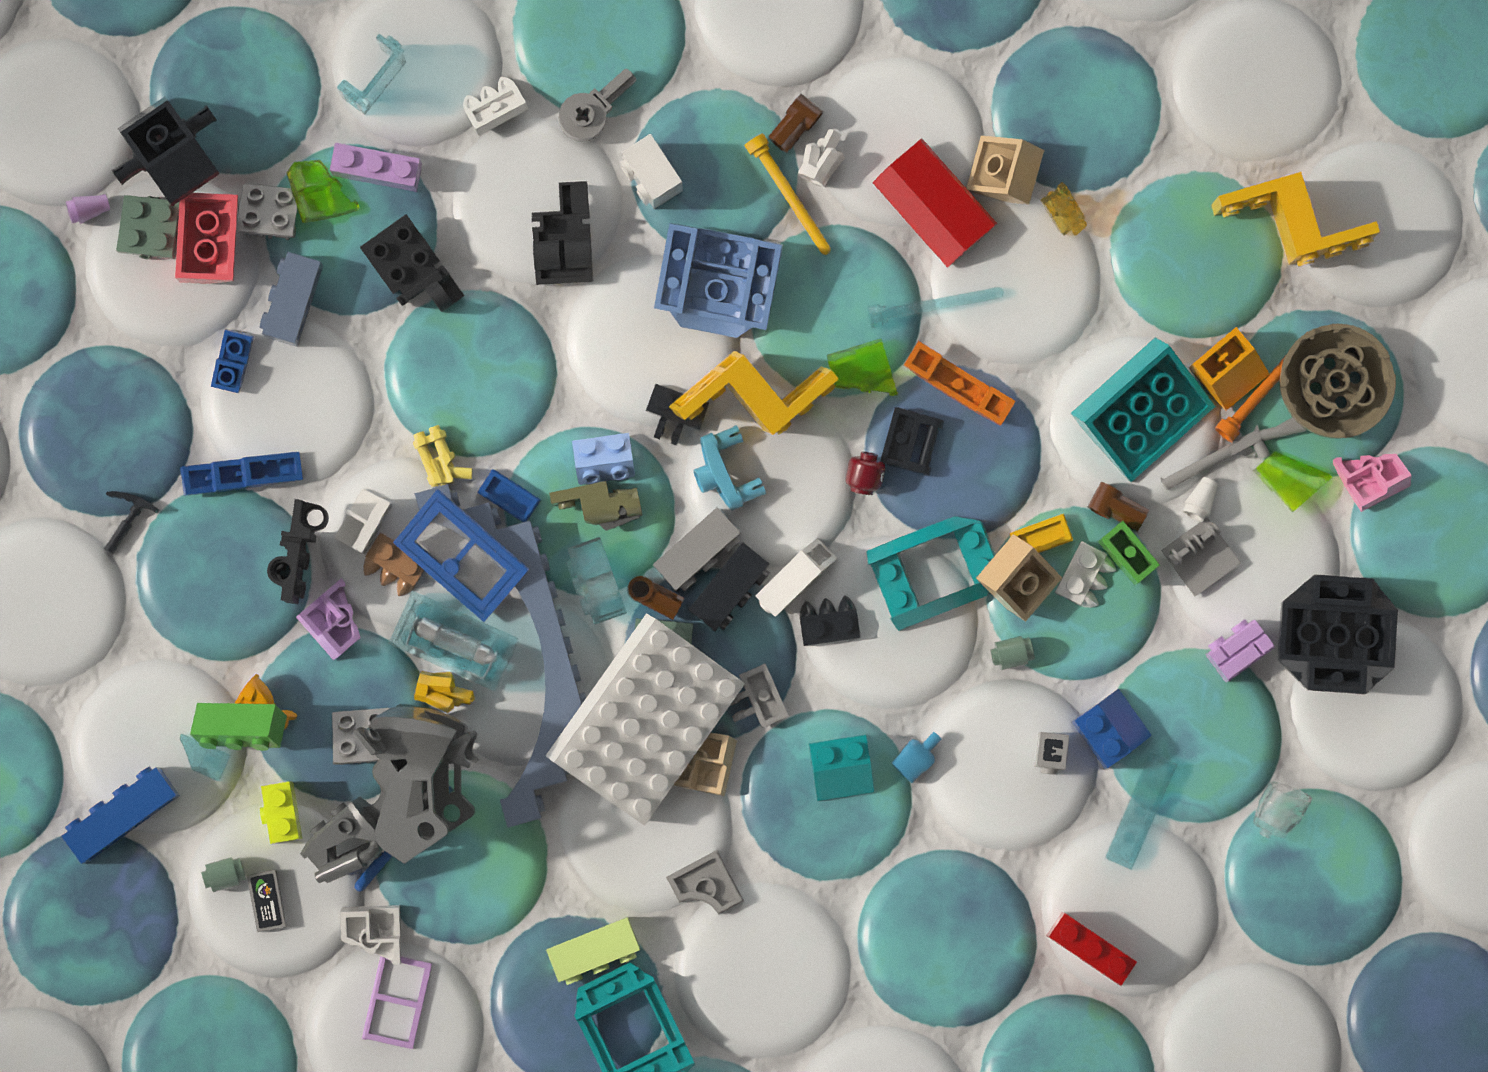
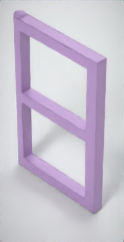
M380 956L362 1039L413 1049L432 963L401 957V963L425 968L418 1001L415 1002L378 993L385 961L388 960ZM377 999L416 1008L408 1042L369 1033Z

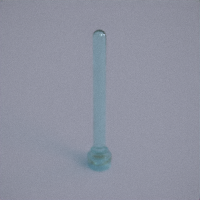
M994 287L886 308L885 305L880 306V304L867 306L871 328L881 327L883 323L888 322V319L998 299L1004 295V290L1001 287Z

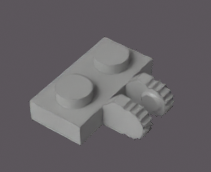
M766 664L739 675L741 681L745 683V691L738 693L730 705H734L740 702V700L749 697L753 707L735 713L732 716L734 722L756 713L761 727L764 728L789 717Z

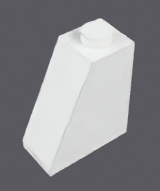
M817 538L800 551L756 595L760 600V606L766 612L772 613L776 617L837 558Z

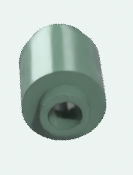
M1022 636L998 641L994 643L995 648L990 649L994 666L999 665L1001 670L1026 665L1028 661L1035 659L1029 637L1022 638Z
M230 857L205 864L206 870L201 872L205 888L211 887L213 892L240 885V881L246 880L240 858L233 859Z

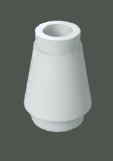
M1203 477L1183 503L1185 507L1183 513L1195 521L1203 522L1205 517L1210 515L1218 484L1210 478Z

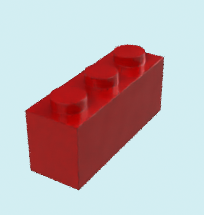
M1061 912L1046 935L1049 939L1120 986H1122L1137 963L1130 956L1064 912Z

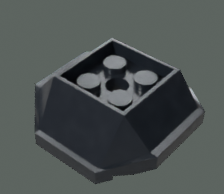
M1315 574L1281 602L1277 660L1306 691L1365 695L1395 668L1398 609L1373 578ZM1334 627L1341 629L1344 637L1341 643H1335L1330 638V632Z

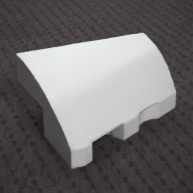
M400 905L341 908V941L352 946L357 945L372 955L377 954L392 961L391 963L394 965L401 964Z

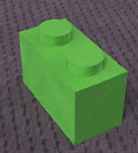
M1124 521L1120 522L1097 541L1134 586L1160 566Z

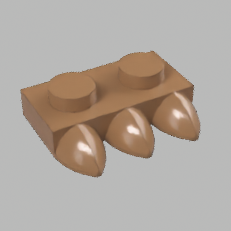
M380 532L365 556L363 565L364 575H371L382 567L380 574L381 585L391 584L399 577L397 594L398 596L406 595L415 588L425 570L393 543L394 540Z

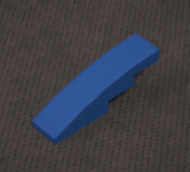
M299 451L243 457L241 459L182 466L180 468L184 496L240 490L303 480Z

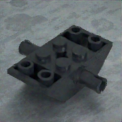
M164 96L117 128L133 150V156L111 171L121 185L141 171H147L170 205L174 206L219 175V172L195 139L198 132L211 123L216 122L217 119L207 105L187 120L181 119Z

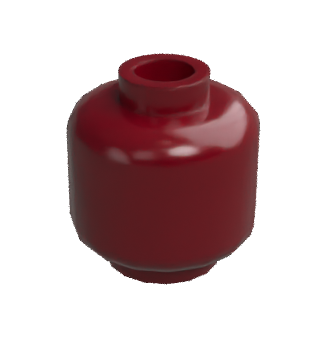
M861 451L860 456H854L849 460L845 482L851 487L852 492L873 495L874 491L881 489L886 467L883 462L877 460V454Z

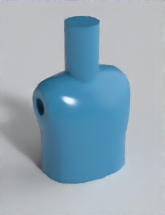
M933 732L923 743L916 739L910 740L891 764L913 784L922 773L934 764L935 757L931 750L942 740L941 737Z

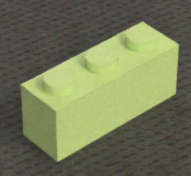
M626 917L548 948L546 951L558 982L565 980L566 984L569 985L583 979L581 973L592 969L593 974H597L609 969L608 963L619 959L622 964L637 958L635 952L640 950V946L629 918Z

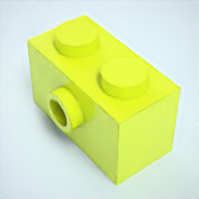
M288 781L261 786L264 807H260V817L262 824H267L270 844L303 839L294 783Z

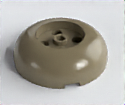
M1348 324L1325 325L1305 333L1292 345L1286 354L1280 372V391L1288 412L1303 428L1326 438L1342 439L1354 437L1374 427L1389 410L1396 389V375L1394 374L1388 351L1372 334ZM1326 358L1334 359L1336 364L1334 369L1329 370L1325 368L1324 360ZM1351 372L1359 373L1361 378L1359 383L1354 384L1350 382L1349 374ZM1332 378L1337 379L1340 383L1339 387L1333 388L1330 380ZM1317 382L1321 385L1322 390L1319 394H1313L1310 391L1312 383ZM1341 396L1346 399L1347 404L1345 408L1337 407L1335 403L1337 397Z

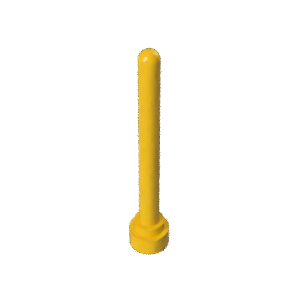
M761 133L748 141L744 146L749 154H753L755 158L759 157L821 254H829L831 251L830 245L768 152L770 150L768 146L769 141L765 135Z

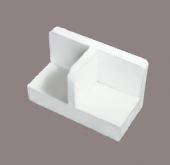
M361 489L351 509H347V516L336 533L335 538L365 555L390 511L392 504L365 489Z

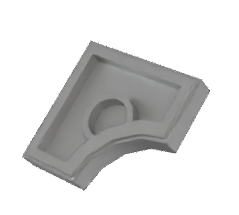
M717 850L666 877L679 903L690 899L701 900L711 905L719 915L744 901Z

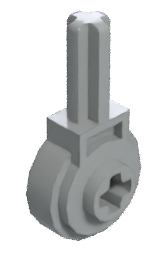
M624 69L599 92L594 88L589 94L578 93L568 97L561 105L558 117L563 133L570 139L579 142L591 141L598 137L604 129L606 115L612 110L610 104L636 82L634 74L628 69ZM578 114L580 116L586 114L588 116L587 121H577Z

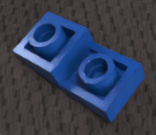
M230 329L224 330L219 358L216 359L210 387L234 393L240 392L254 335Z

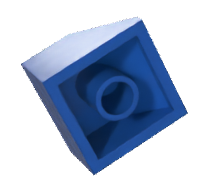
M1119 689L1071 721L1104 769L1118 762L1152 736Z

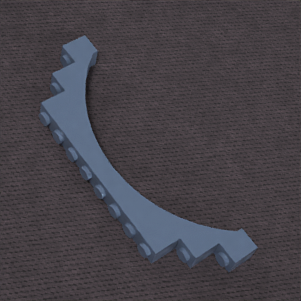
M448 484L414 493L419 510L437 489L457 506H461L456 489L451 490ZM488 502L463 509V511L529 568L515 587L528 608L538 633L545 669L544 713L537 742L521 778L509 796L500 799L507 828L542 818L541 812L546 811L542 795L536 796L535 790L568 781L566 775L570 773L546 757V754L585 701L586 695L585 692L579 693L576 683L581 681L577 664L571 665L568 655L574 653L569 636L564 638L561 626L566 625L561 609L556 610L553 599L558 598L554 581L548 582L545 571L550 570L546 553L540 555L538 543H542L539 527H533L531 521L497 529L496 525L501 524L497 507L492 509L491 504ZM441 512L432 520V522L456 532L465 539L471 540ZM475 543V545H476L479 549H481L484 553H486L481 547H479V546ZM487 554L504 572L507 571L489 554Z

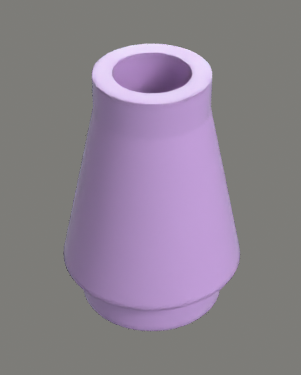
M106 194L72 197V200L66 201L72 224L77 222L82 224L106 211H110Z

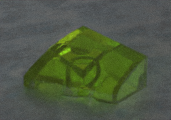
M882 338L827 355L830 370L839 378L835 382L836 388L848 390L857 388L862 392L871 393V391L889 393V396L898 395Z
M1276 451L1253 470L1271 492L1274 491L1291 512L1299 508L1332 478L1327 472Z

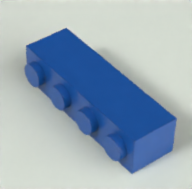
M150 766L136 775L138 781L131 786H128L127 783L120 786L112 793L114 798L105 804L103 800L88 810L91 815L82 821L80 818H77L65 827L67 832L61 837L81 864H87L180 796L161 768L155 767L153 770Z

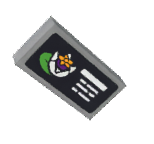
M271 870L247 875L257 932L287 927L277 871Z

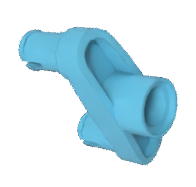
M737 425L715 435L710 433L700 438L705 465L693 470L695 480L701 492L705 493L716 489L724 503L732 511L742 507L743 503L766 495L764 486L757 488L762 484L759 477L738 487L733 485L720 456L721 450L743 442L742 435L738 434L739 429Z

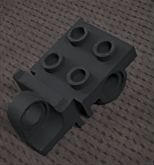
M587 181L559 182L560 211L532 212V222H540V227H532L536 285L593 282L590 224H582V219L590 218Z
M407 214L360 246V249L393 294L399 290L402 294L396 298L401 306L426 290L439 310L443 312L465 296L443 265L437 269L434 267L440 260Z
M295 499L290 532L281 531L282 537L279 544L287 549V556L275 557L267 567L269 579L282 587L281 600L286 603L299 604V598L304 599L306 582L302 580L303 570H308L310 553L306 551V542L316 543L317 537L314 533L324 529L329 522L328 512L318 504ZM312 510H320L323 513V521L318 526H312L308 523L307 516ZM286 566H289L291 573L284 579L280 575V571L286 570Z

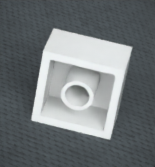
M651 134L621 152L623 160L620 162L621 169L630 182L635 180L638 184L636 192L645 206L650 203L653 209L683 191L681 179Z

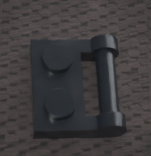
M895 407L880 461L889 466L930 476L932 468L929 465L939 429H943L944 420ZM923 424L928 426L919 462L915 463L910 461L919 426Z

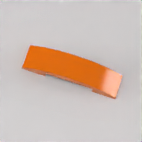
M920 341L916 343L903 365L939 391L999 426L1002 425L1016 402L996 388L989 387L944 359L943 355Z

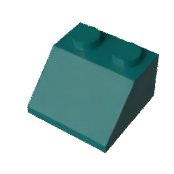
M866 735L808 744L817 801L874 792Z

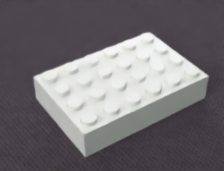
M646 614L548 751L546 757L645 826L745 683L660 621Z

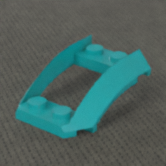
M954 516L866 551L868 565L871 564L892 617L890 620L898 631L984 598L989 593L976 579L995 556L984 525L980 520ZM954 532L975 585L920 606L899 553Z
M629 962L577 989V1005L574 1016L602 1072H688L695 1065L653 976L648 975ZM644 991L669 1044L618 1069L592 1016Z

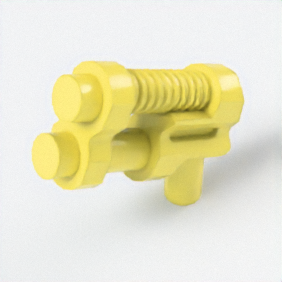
M439 425L429 428L430 435L428 436L425 435L424 431L413 435L415 439L413 445L415 449H418L417 451L428 475L427 480L431 487L452 484L454 482L453 478L472 479L473 468L454 467L452 461L455 458V454L453 451H449L445 441L447 437L446 432L441 430ZM431 443L435 444L439 457L432 459L427 446Z

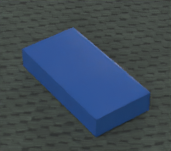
M494 469L491 470L477 492L521 522L529 520L541 499Z

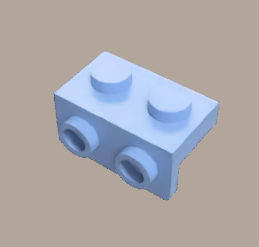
M629 433L572 441L579 485L610 480H624L635 476Z

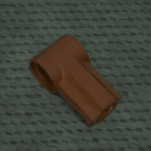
M800 94L787 109V115L768 136V139L780 150L788 153L806 130L809 131L816 124L824 111L803 94Z
M1100 482L1087 506L1088 509L1104 518H1112L1119 523L1124 521L1130 529L1136 532L1139 531L1149 512V509L1123 496L1121 491L1104 482Z
M644 576L633 578L627 587V594L631 600L671 620H674L684 600V597L656 584ZM641 581L647 584L648 594L645 597L635 596L632 592L634 583Z

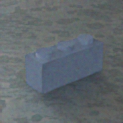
M287 252L286 258L280 259L277 268V274L280 277L277 286L272 285L268 296V301L271 302L268 313H263L259 328L263 329L262 334L264 337L298 347L323 269V264L320 261Z

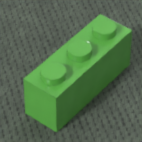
M197 703L190 735L205 749H216L218 746L227 747L232 750H241L243 747H252L256 750L267 751L269 748H280L287 715L275 704Z

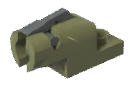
M603 481L549 493L552 506L558 505L559 510L575 507V502L581 501L585 523L600 525L605 531L639 519L642 516L637 488L612 489L613 493H609L607 483Z

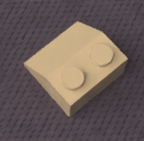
M981 136L967 183V190L1008 203L1029 205L1044 150L1023 139Z

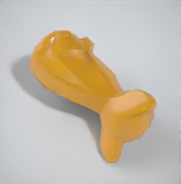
M255 674L249 680L235 701V704H275L271 691L259 678L258 674ZM282 710L287 715L284 730L288 727L289 720L297 718V714L293 711Z

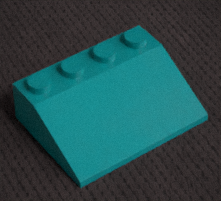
M1155 337L1070 414L1128 481L1132 482L1216 406L1173 349Z

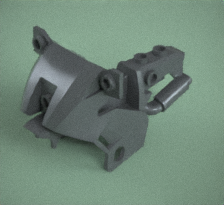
M401 704L374 717L367 729L364 727L357 728L353 734L371 755H376L379 758L373 766L372 774L381 788V793L374 804L368 803L362 797H358L348 805L343 802L331 812V815L334 817L326 824L323 820L310 831L313 837L306 842L300 854L304 859L308 857L319 870L314 874L318 883L324 881L330 883L366 867L368 862L379 858L384 851L405 864L470 819L475 814V807L461 794V766L470 768L471 764L467 760L475 763L479 761L473 751L477 732H468V726L465 723L445 713L427 708L403 707ZM449 764H454V792L449 793ZM452 804L459 808L460 817L457 821H449L445 818L444 809L447 805ZM355 836L359 839L369 840V842L337 856V844Z

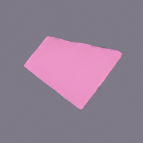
M1383 454L1380 457L1360 456V460L1342 461V457L1333 459V465L1361 512L1411 486L1412 475L1397 454Z

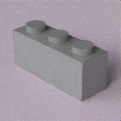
M716 507L653 564V567L676 592L680 588L686 591L697 581L694 576L701 569L707 572L718 562L715 557L721 551L725 550L728 553L740 542L737 539L740 531Z

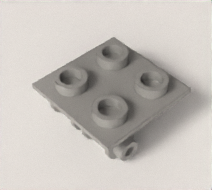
M243 184L236 232L243 233V236H258L260 234V238H264V235H268L270 239L273 236L285 238L286 240L295 238V220L300 189Z
M1208 517L1161 550L1194 597L1241 564L1220 535L1221 531L1215 523L1212 524Z
M390 708L332 712L333 765L378 761L379 758L376 755H371L353 732L359 727L367 729L374 717Z

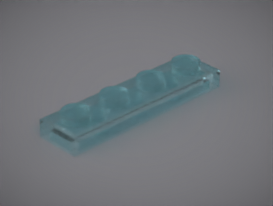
M1149 753L1106 852L1105 859L1132 870L1177 767L1176 763L1154 753Z

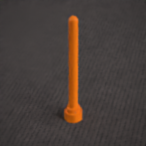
M1285 357L1232 417L1228 416L1226 420L1222 419L1216 425L1215 430L1224 439L1232 443L1240 434V424L1280 380L1281 367Z

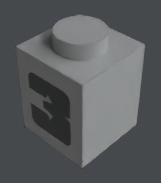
M1038 732L1034 767H1040L1043 774L1058 775V770H1066L1069 735Z

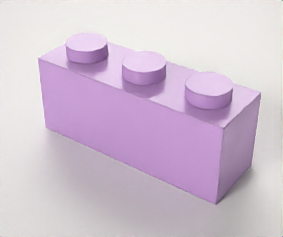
M335 143L330 172L335 177L417 192L422 163L420 158Z

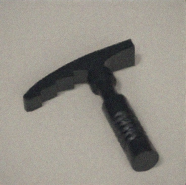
M118 491L106 492V495L111 498H124L128 502L132 501L133 505L130 508L131 512L125 520H122L104 549L111 554L115 553L117 547L121 544L120 542H122L125 535L131 529V523L136 516L141 514L142 508L149 509L155 513H158L160 509L132 494Z

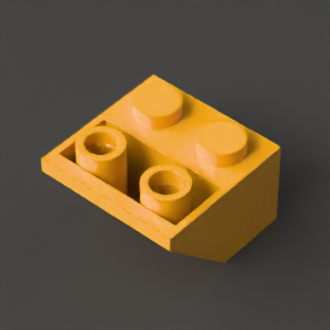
M1237 327L1189 367L1191 372L1225 411L1269 375L1257 351Z

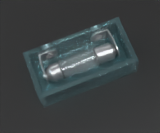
M412 590L389 644L496 692L520 639Z

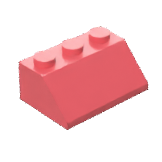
M191 193L180 201L175 278L180 283L212 284L234 281L238 195Z

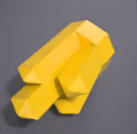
M422 670L417 681L414 700L425 702L449 713L454 709V706L459 707L462 703L470 705L475 700L473 690L456 687L454 683L455 678L451 672L431 673Z

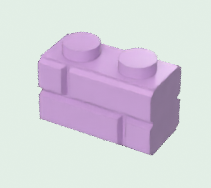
M1246 619L1242 620L1231 628L1234 634L1226 640L1223 636H1220L1208 645L1211 651L1205 655L1225 682H1229L1275 648L1255 619L1249 623Z

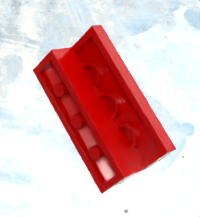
M922 138L891 163L872 182L947 268L998 224Z

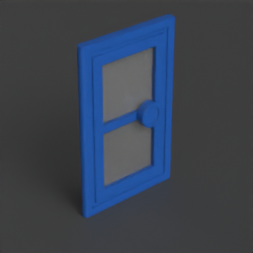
M439 489L433 493L393 542L483 622L488 619L529 570L527 566Z

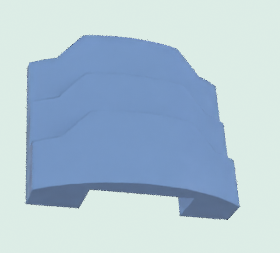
M669 223L654 309L670 311L682 328L738 338L752 327L767 330L783 244Z

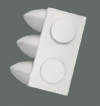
M501 77L499 79V92L491 87L484 86L481 90V102L473 96L467 95L465 97L464 110L478 136L529 109L517 86L509 78Z
M1081 541L1055 593L1079 606L1087 608L1096 607L1099 605L1098 601L1089 589H1107V583L1098 571L1103 573L1114 572L1117 570L1116 566L1106 553Z

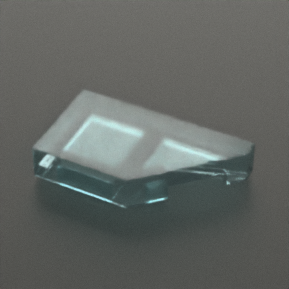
M181 734L179 738L185 749L191 769L216 781H220L231 755L219 749H205L195 739Z

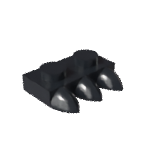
M844 595L841 599L838 612H836L833 603L825 598L820 605L819 615H817L816 610L808 601L803 603L799 614L803 646L861 638L857 609L848 596Z

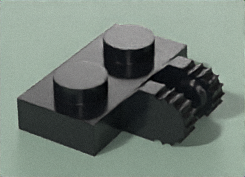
M655 384L646 408V412L661 417L654 438L660 440L663 436L667 419L677 422L670 444L677 446L684 425L700 431L709 402H705L702 405L703 411L695 418L690 419L688 417L684 420L675 415L669 407L684 393Z

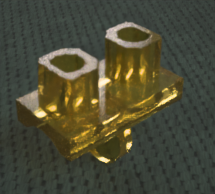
M1063 182L1057 186L1055 191L1048 192L1047 196L1040 200L1058 231L1063 236L1068 232L1076 236L1087 227L1084 214Z

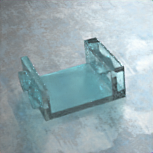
M378 34L376 37L380 49L390 57L363 92L359 91L345 79L337 86L342 99L363 115L369 111L406 63L403 54L404 50L401 48L402 45L390 35L385 38Z

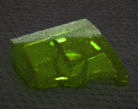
M320 159L294 162L286 172L302 223L339 217L355 212L360 208L356 200L351 202L340 190L343 185L329 174L328 168Z

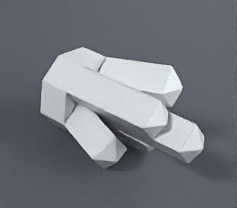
M829 129L824 138H819L817 144L811 143L806 145L803 164L798 172L800 177L817 186H826L830 176L845 159L843 153L835 149L842 136L838 129Z

